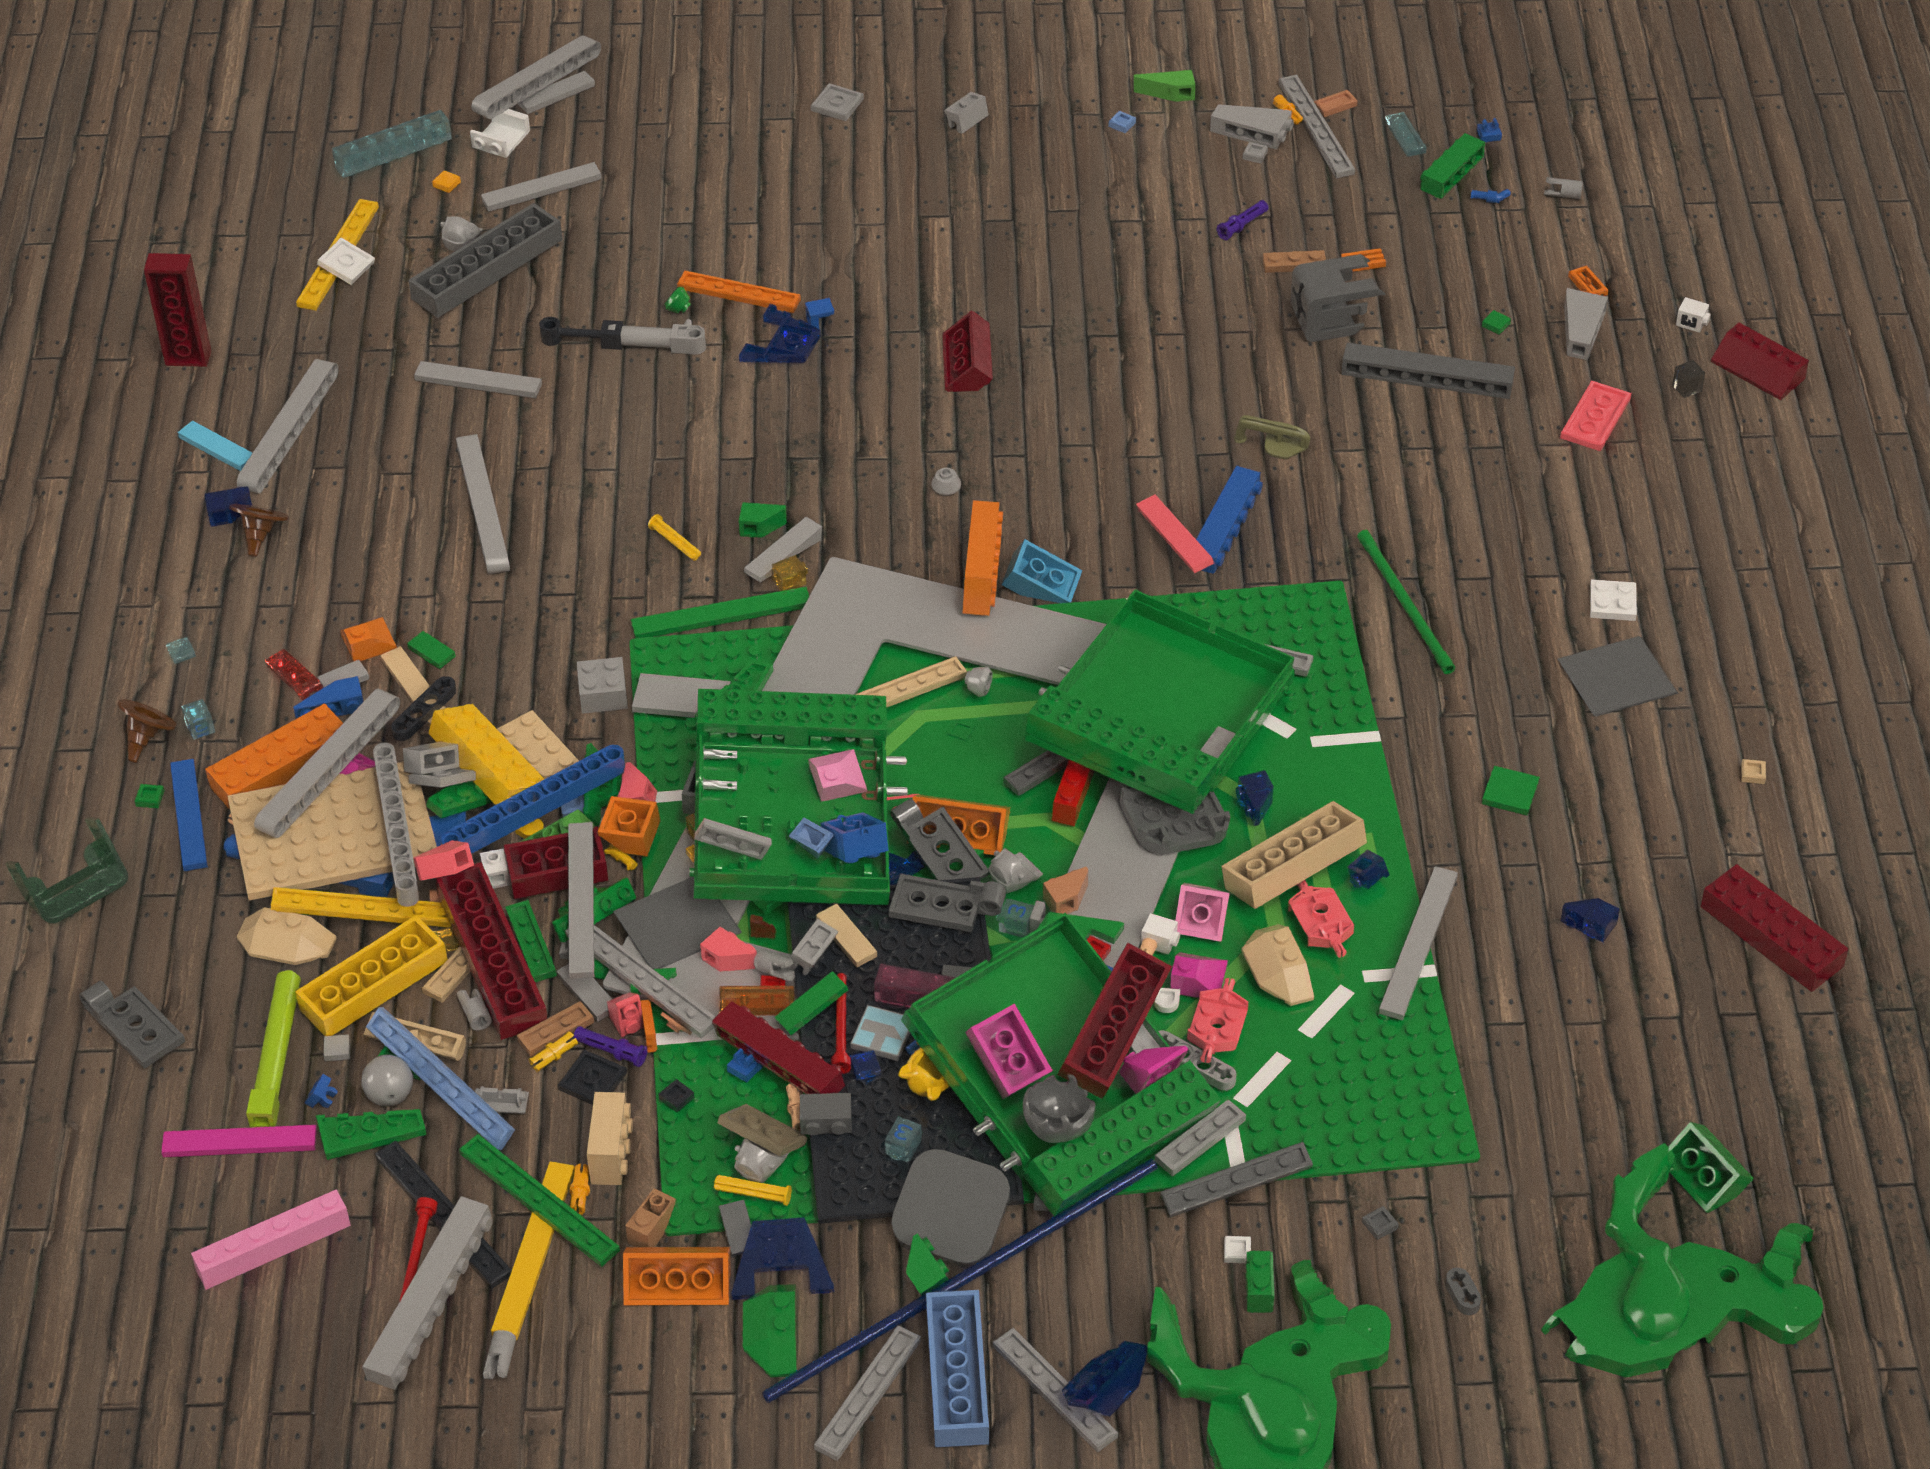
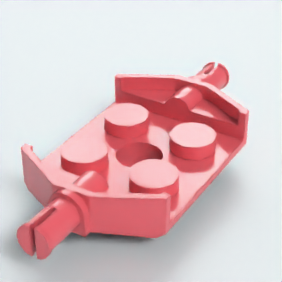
M1303 880L1297 884L1300 892L1288 901V910H1293L1306 933L1308 946L1331 947L1334 949L1337 957L1341 958V955L1344 957L1347 951L1342 943L1354 934L1352 920L1334 889L1308 886L1306 880ZM1317 910H1322V911H1324L1325 913H1318V912H1316V911H1317Z
M1230 978L1225 979L1222 989L1200 991L1199 1002L1190 1029L1188 1028L1187 1039L1203 1049L1200 1060L1204 1063L1205 1059L1206 1063H1210L1212 1054H1215V1052L1235 1050L1239 1041L1249 1002L1232 991L1235 985V980L1232 978L1230 984ZM1214 1024H1220V1025H1222V1027H1221V1028H1215V1027H1213L1212 1025H1214Z

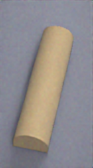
M372 1012L369 1021L371 1020L375 1012ZM396 1018L434 1055L459 1061L463 1056L466 1046L464 1035ZM367 1028L365 1029V1037L379 1040Z

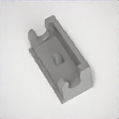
M973 92L968 93L944 110L950 128L955 126V122L959 133H964L989 115L985 96Z
M817 919L792 952L790 959L793 960V964L789 967L794 970L799 964L804 968L803 974L807 975L836 937L838 931Z

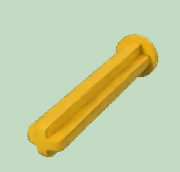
M656 514L649 520L648 528L650 530H656L690 559L696 561L701 556V551L667 525L661 515Z
M718 1175L714 1181L715 1190L782 1202L784 1206H788L791 1198L792 1187L790 1185L781 1187Z

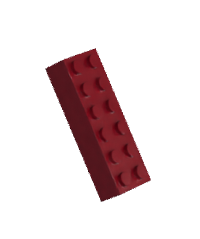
M148 253L144 274L165 366L207 367L211 354V345L191 254Z
M1738 864L1704 888L1701 908L1809 991L1813 992L1844 967L1849 948Z
M1127 942L1057 1075L1068 1081L1070 1079L1067 1075H1074L1079 1087L1103 1099L1172 966Z

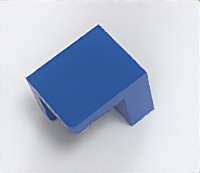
M830 298L805 303L806 320L811 332L819 330V318L829 317L834 314Z

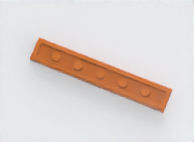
M684 271L677 283V287H684L686 291L790 313L795 312L801 301L800 294Z

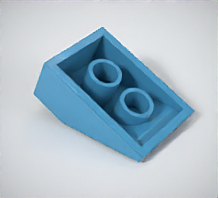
M1024 539L1014 551L1001 585L1022 596L1056 603H1071L1082 570Z

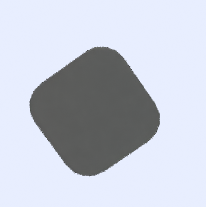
M1123 784L1119 799L1121 808L1138 841L1147 850L1158 854H1169L1220 843L1226 837L1230 814L1229 811L1224 812L1214 791H1210L1194 814H1191Z
M932 1149L923 1152L912 1163L893 1212L892 1227L896 1239L902 1247L910 1251L913 1236L918 1233L921 1239L928 1238L935 1249L931 1252L934 1257L958 1264L960 1268L969 1269L970 1266L978 1265L990 1256L991 1248L1007 1205L1010 1204L1011 1192L1008 1179L1002 1171L993 1166L945 1150Z

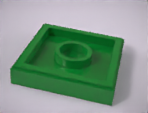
M1494 766L1482 798V804L1528 816L1540 777Z

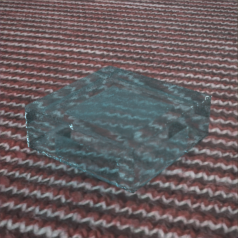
M188 637L166 644L174 664L196 657Z

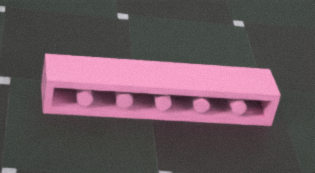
M331 1191L191 1253L196 1272L204 1288L207 1290L351 1226L347 1208L338 1191Z

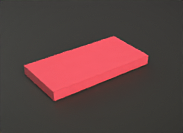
M1591 381L1563 428L1560 438L1601 451L1628 405L1632 393Z

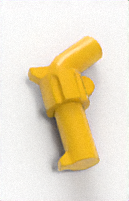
M612 844L604 850L605 854H609L616 861L624 863L627 866V870H634L638 865L629 855L623 853Z

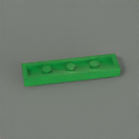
M529 900L505 906L509 922L534 981L539 982L557 976L555 966Z

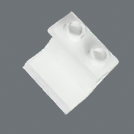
M510 109L492 118V122L483 132L470 131L472 148L507 158L530 132L529 116Z

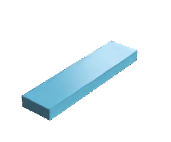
M193 420L178 432L180 439L239 471L242 470L252 455V452Z

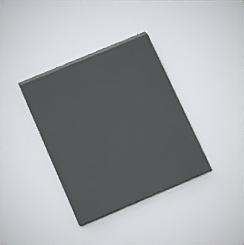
M1640 636L1558 658L1563 669L1595 717L1679 694Z
M694 877L613 911L652 969H661L700 952V944L719 927L728 932H733L735 935L742 933L720 899H694Z

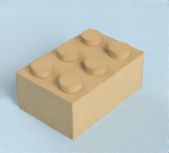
M595 1092L587 1148L591 1184L622 1185L623 1175H627L628 1160H625L626 1154H630L628 1133L632 1134L633 1119L630 1118L631 1103H626L625 1093Z

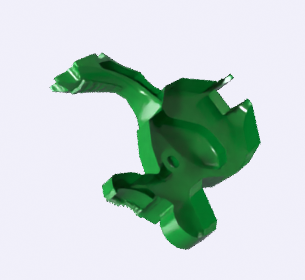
M1663 1143L1636 1159L1632 1163V1171L1624 1178L1619 1174L1614 1178L1612 1208L1604 1231L1607 1236L1615 1241L1621 1253L1596 1266L1577 1298L1556 1310L1541 1329L1545 1335L1552 1328L1564 1322L1577 1337L1566 1352V1356L1570 1361L1626 1378L1667 1369L1673 1357L1679 1351L1692 1347L1698 1340L1706 1337L1709 1344L1729 1321L1744 1322L1779 1344L1793 1345L1812 1334L1818 1328L1824 1309L1823 1301L1817 1291L1806 1285L1793 1283L1798 1266L1802 1262L1801 1246L1804 1241H1812L1814 1231L1810 1227L1799 1223L1788 1224L1780 1229L1775 1237L1773 1247L1765 1254L1760 1263L1756 1264L1724 1250L1687 1242L1671 1249L1668 1243L1649 1236L1638 1224L1640 1213L1654 1194L1666 1184L1668 1174L1673 1166L1675 1154L1672 1151L1668 1152L1669 1147Z
M1305 1259L1292 1266L1290 1275L1293 1298L1301 1311L1303 1324L1274 1332L1245 1348L1241 1364L1223 1370L1198 1367L1191 1361L1183 1343L1175 1304H1171L1168 1295L1161 1287H1155L1150 1322L1152 1332L1150 1342L1148 1341L1147 1362L1166 1377L1179 1397L1195 1398L1211 1406L1206 1442L1215 1469H1328L1332 1458L1337 1400L1332 1381L1340 1375L1378 1369L1387 1361L1391 1322L1386 1312L1377 1306L1369 1304L1358 1305L1348 1311L1349 1308L1338 1301L1336 1295H1333L1334 1289L1326 1287V1285H1323V1282H1320V1278H1317V1273L1313 1270L1311 1260Z

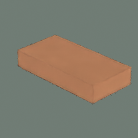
M1348 90L1316 100L1314 103L1324 118L1356 107L1358 100Z

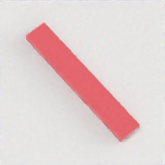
M1156 495L1136 504L1139 512L1194 573L1214 564L1209 553Z

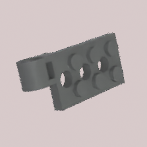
M910 798L890 810L895 824L935 880L980 877V880L989 875L988 868L944 807L923 818L919 807ZM927 825H933L936 828V832L926 834L923 828ZM941 843H945L950 849L945 853H940L936 847ZM953 862H960L963 868L960 871H952L949 866Z
M900 874L889 908V917L972 932L977 914L996 916L1001 913L1007 890L1002 884L992 881L986 883L971 881L970 886ZM915 897L924 898L922 902H914L912 899ZM940 901L948 903L944 907L937 906L936 904ZM966 905L970 906L972 909L968 911H963L960 908Z
M100 980L79 994L80 1001L86 1010L144 1069L185 1042L184 1035L135 986L114 999L109 988ZM120 1007H128L123 1012L116 1011ZM134 1021L141 1022L138 1026H130ZM149 1035L156 1036L153 1040H144Z

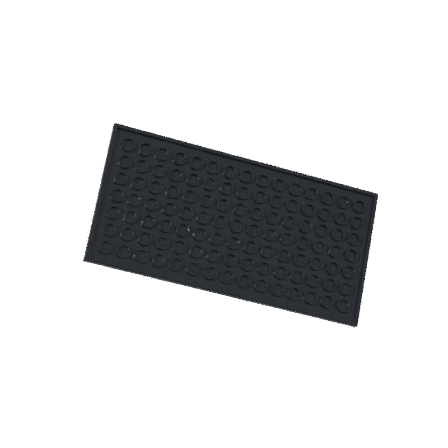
M980 877L940 881L970 886L971 881L980 882ZM897 884L890 885L888 905L788 902L792 952L817 920L816 914L835 904L843 910L877 951L876 958L856 967L833 940L807 975L803 974L804 968L799 964L794 969L797 999L832 971L836 975L839 973L846 975V986L848 988L846 992V1053L851 1058V1069L849 1072L842 1074L845 1087L839 1093H851L852 1133L810 1135L818 1224L892 1217L912 1163L920 1154L932 1149L945 1150L997 1168L1008 1179L1011 1197L1010 1204L1007 1206L1024 1204L1022 1180L1012 1167L1006 1171L1002 1170L1003 1168L1000 1167V1163L1006 1159L985 1132L979 1136L974 1133L973 1129L979 1123L951 1086L941 1092L938 1099L931 1101L928 1097L919 1096L912 1092L908 1086L907 1079L898 1076L900 1069L908 1063L911 1057L906 1051V1047L915 1040L911 1033L899 1061L851 1049V1041L867 1005L904 1014L906 1010L910 1009L911 1004L940 987L943 965L973 968L985 960L989 962L991 955L985 915L977 914L972 932L889 917V908ZM915 897L912 900L914 902H922L924 898ZM940 901L936 905L944 907L948 905V903ZM965 905L962 906L960 909L963 911H968L972 908L970 906ZM836 1001L800 1028L801 1043L811 1053L817 1052L830 1065L831 1057L836 1052ZM900 1124L907 1125L913 1129L910 1130L907 1127L901 1126V1130L905 1133L899 1132L897 1135L898 1137L906 1138V1140L898 1139L894 1135L896 1131H899L898 1126Z

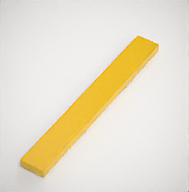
M359 199L329 249L340 238L356 246L379 208L378 202ZM318 265L297 299V307L316 311L337 276Z
M273 888L271 910L276 912L404 923L417 915L428 926L452 928L441 902L418 901L413 906L405 907L398 903L397 898Z
M550 1161L542 1185L565 1202L574 1176L575 1166ZM533 1212L491 1329L492 1336L497 1330H505L513 1333L516 1336V1340H518L555 1231Z

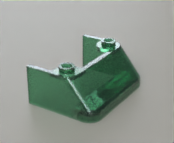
M88 817L85 819L95 838V841L88 844L83 852L88 866L49 888H46L40 878H27L19 862L8 861L5 863L22 896L43 921L58 923L126 884L128 872L99 818Z

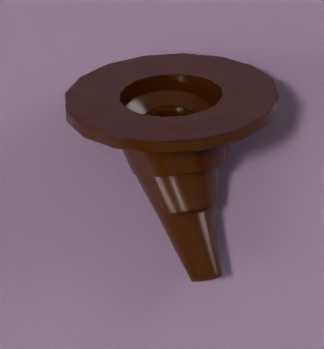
M230 505V509L240 513L242 517L248 555L251 557L258 556L262 543L277 520H289L287 514L250 505Z
M121 699L117 704L119 709L128 715L127 738L128 760L130 762L137 763L143 748L146 747L149 740L156 735L159 729L174 730L177 725L168 715L148 705L127 699Z

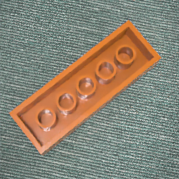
M973 500L964 581L963 614L989 616L990 607H995L1003 511H999L1000 502Z
M324 703L207 767L205 771L209 787L230 810L228 795L285 785L337 731L343 722Z

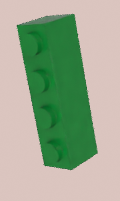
M1464 133L1459 139L1454 141L1449 149L1443 152L1440 158L1434 160L1432 165L1422 172L1420 177L1421 190L1442 199L1484 158L1485 142Z

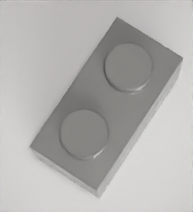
M436 742L403 748L404 772L426 774L459 767L458 744Z

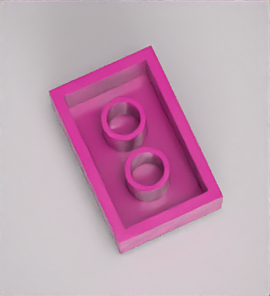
M1015 1004L976 1024L965 1032L1002 1099L1053 1071Z

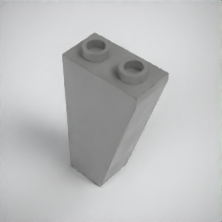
M1218 104L1211 115L1210 132L1265 145L1277 150L1280 143L1285 141L1287 132L1292 130L1294 120L1291 119L1292 111Z
M1567 288L1564 303L1567 356L1588 360L1606 313L1608 297Z

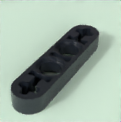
M443 676L425 690L391 724L393 738L398 741L410 739L433 717L435 710H440L456 694L455 680L452 677ZM429 699L437 700L433 704L425 703ZM414 713L422 714V716L419 718L411 717V715Z

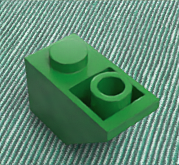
M742 502L739 517V532L742 537L762 538L787 523L786 505Z
M917 1233L912 1239L906 1274L924 1298L926 1293H932L949 1281L946 1276L949 1269L941 1258L936 1261L931 1253L935 1249L928 1238L921 1239Z

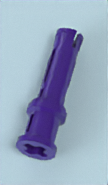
M1260 200L1238 216L1232 215L1227 222L1218 224L1216 229L1219 237L1223 240H1229L1234 233L1241 232L1246 224L1267 212L1268 204L1264 200Z
M578 1026L574 1032L573 1039L576 1038L578 1042L611 1053L617 1060L621 1061L624 1059L633 1062L636 1067H641L647 1057L646 1046L633 1045L627 1039L616 1040Z

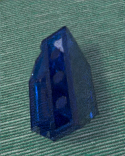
M1123 1341L1118 1344V1348L1107 1350L1090 1360L1062 1389L1067 1405L1089 1413L1110 1417L1139 1387L1147 1355V1345Z

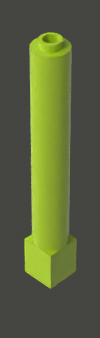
M291 970L282 971L276 976L255 1087L251 1089L246 1112L250 1128L276 1126L280 1107L278 1097L297 1003L295 991L299 989L301 982L300 976Z

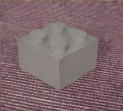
M622 657L577 662L582 714L628 709Z

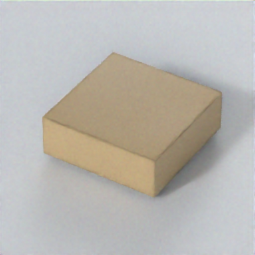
M1742 759L1741 782L1765 784L1766 761Z

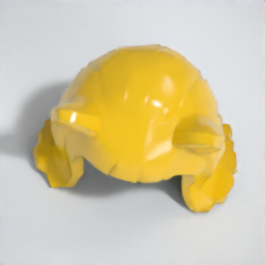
M921 1047L911 1055L908 1063L900 1069L898 1074L899 1077L907 1079L908 1086L912 1092L919 1096L928 1097L931 1101L938 1099L941 1092L950 1086Z

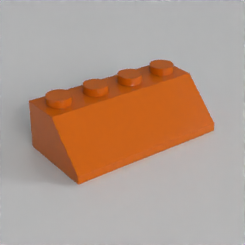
M918 794L913 796V800L919 807L923 818L944 807L973 849L984 850V854L994 855L995 851L1001 852L1003 850L1008 829L1010 807ZM927 825L923 828V831L926 834H933L936 832V828L933 825Z
M626 1247L623 1252L624 1305H729L730 1247Z

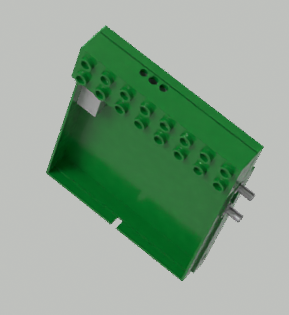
M1134 589L1072 668L1063 664L1058 666V671L1066 674L1056 688L1050 685L1048 689L1042 687L1039 690L1041 697L1028 712L1025 740L1194 814L1210 791L1213 792L1282 696L1287 694L1290 685L1293 683L1295 673L1293 663L1295 657L1218 624L1216 625L1215 633L1209 631L1210 621Z
M1066 913L993 955L989 962L987 960L981 962L914 1002L901 1018L902 1023L979 1123L978 1126L974 1127V1133L979 1136L985 1132L1006 1159L1000 1163V1167L1003 1168L1002 1170L1006 1171L1012 1167L1021 1180L1025 1178L1053 1216L1061 1213L1181 1136L1214 1111L1221 1101L1190 1060L1183 1065L1181 1062L1177 1069L1135 1094L1119 1073L1124 1064L1122 1062L1103 1099L1088 1092L1087 1098L1095 1102L1096 1110L1092 1125L1083 1135L1066 1142L1049 1143L1038 1138L1030 1129L1023 1111V1100L1027 1089L1030 1086L1033 1088L1036 1083L1043 1082L1052 1075L1059 1082L1068 1081L1057 1074L1111 973V970ZM1015 1004L1053 1071L1002 1099L965 1032L976 1024ZM1146 1017L1127 1055L1132 1052L1137 1054L1144 1049L1170 1046Z

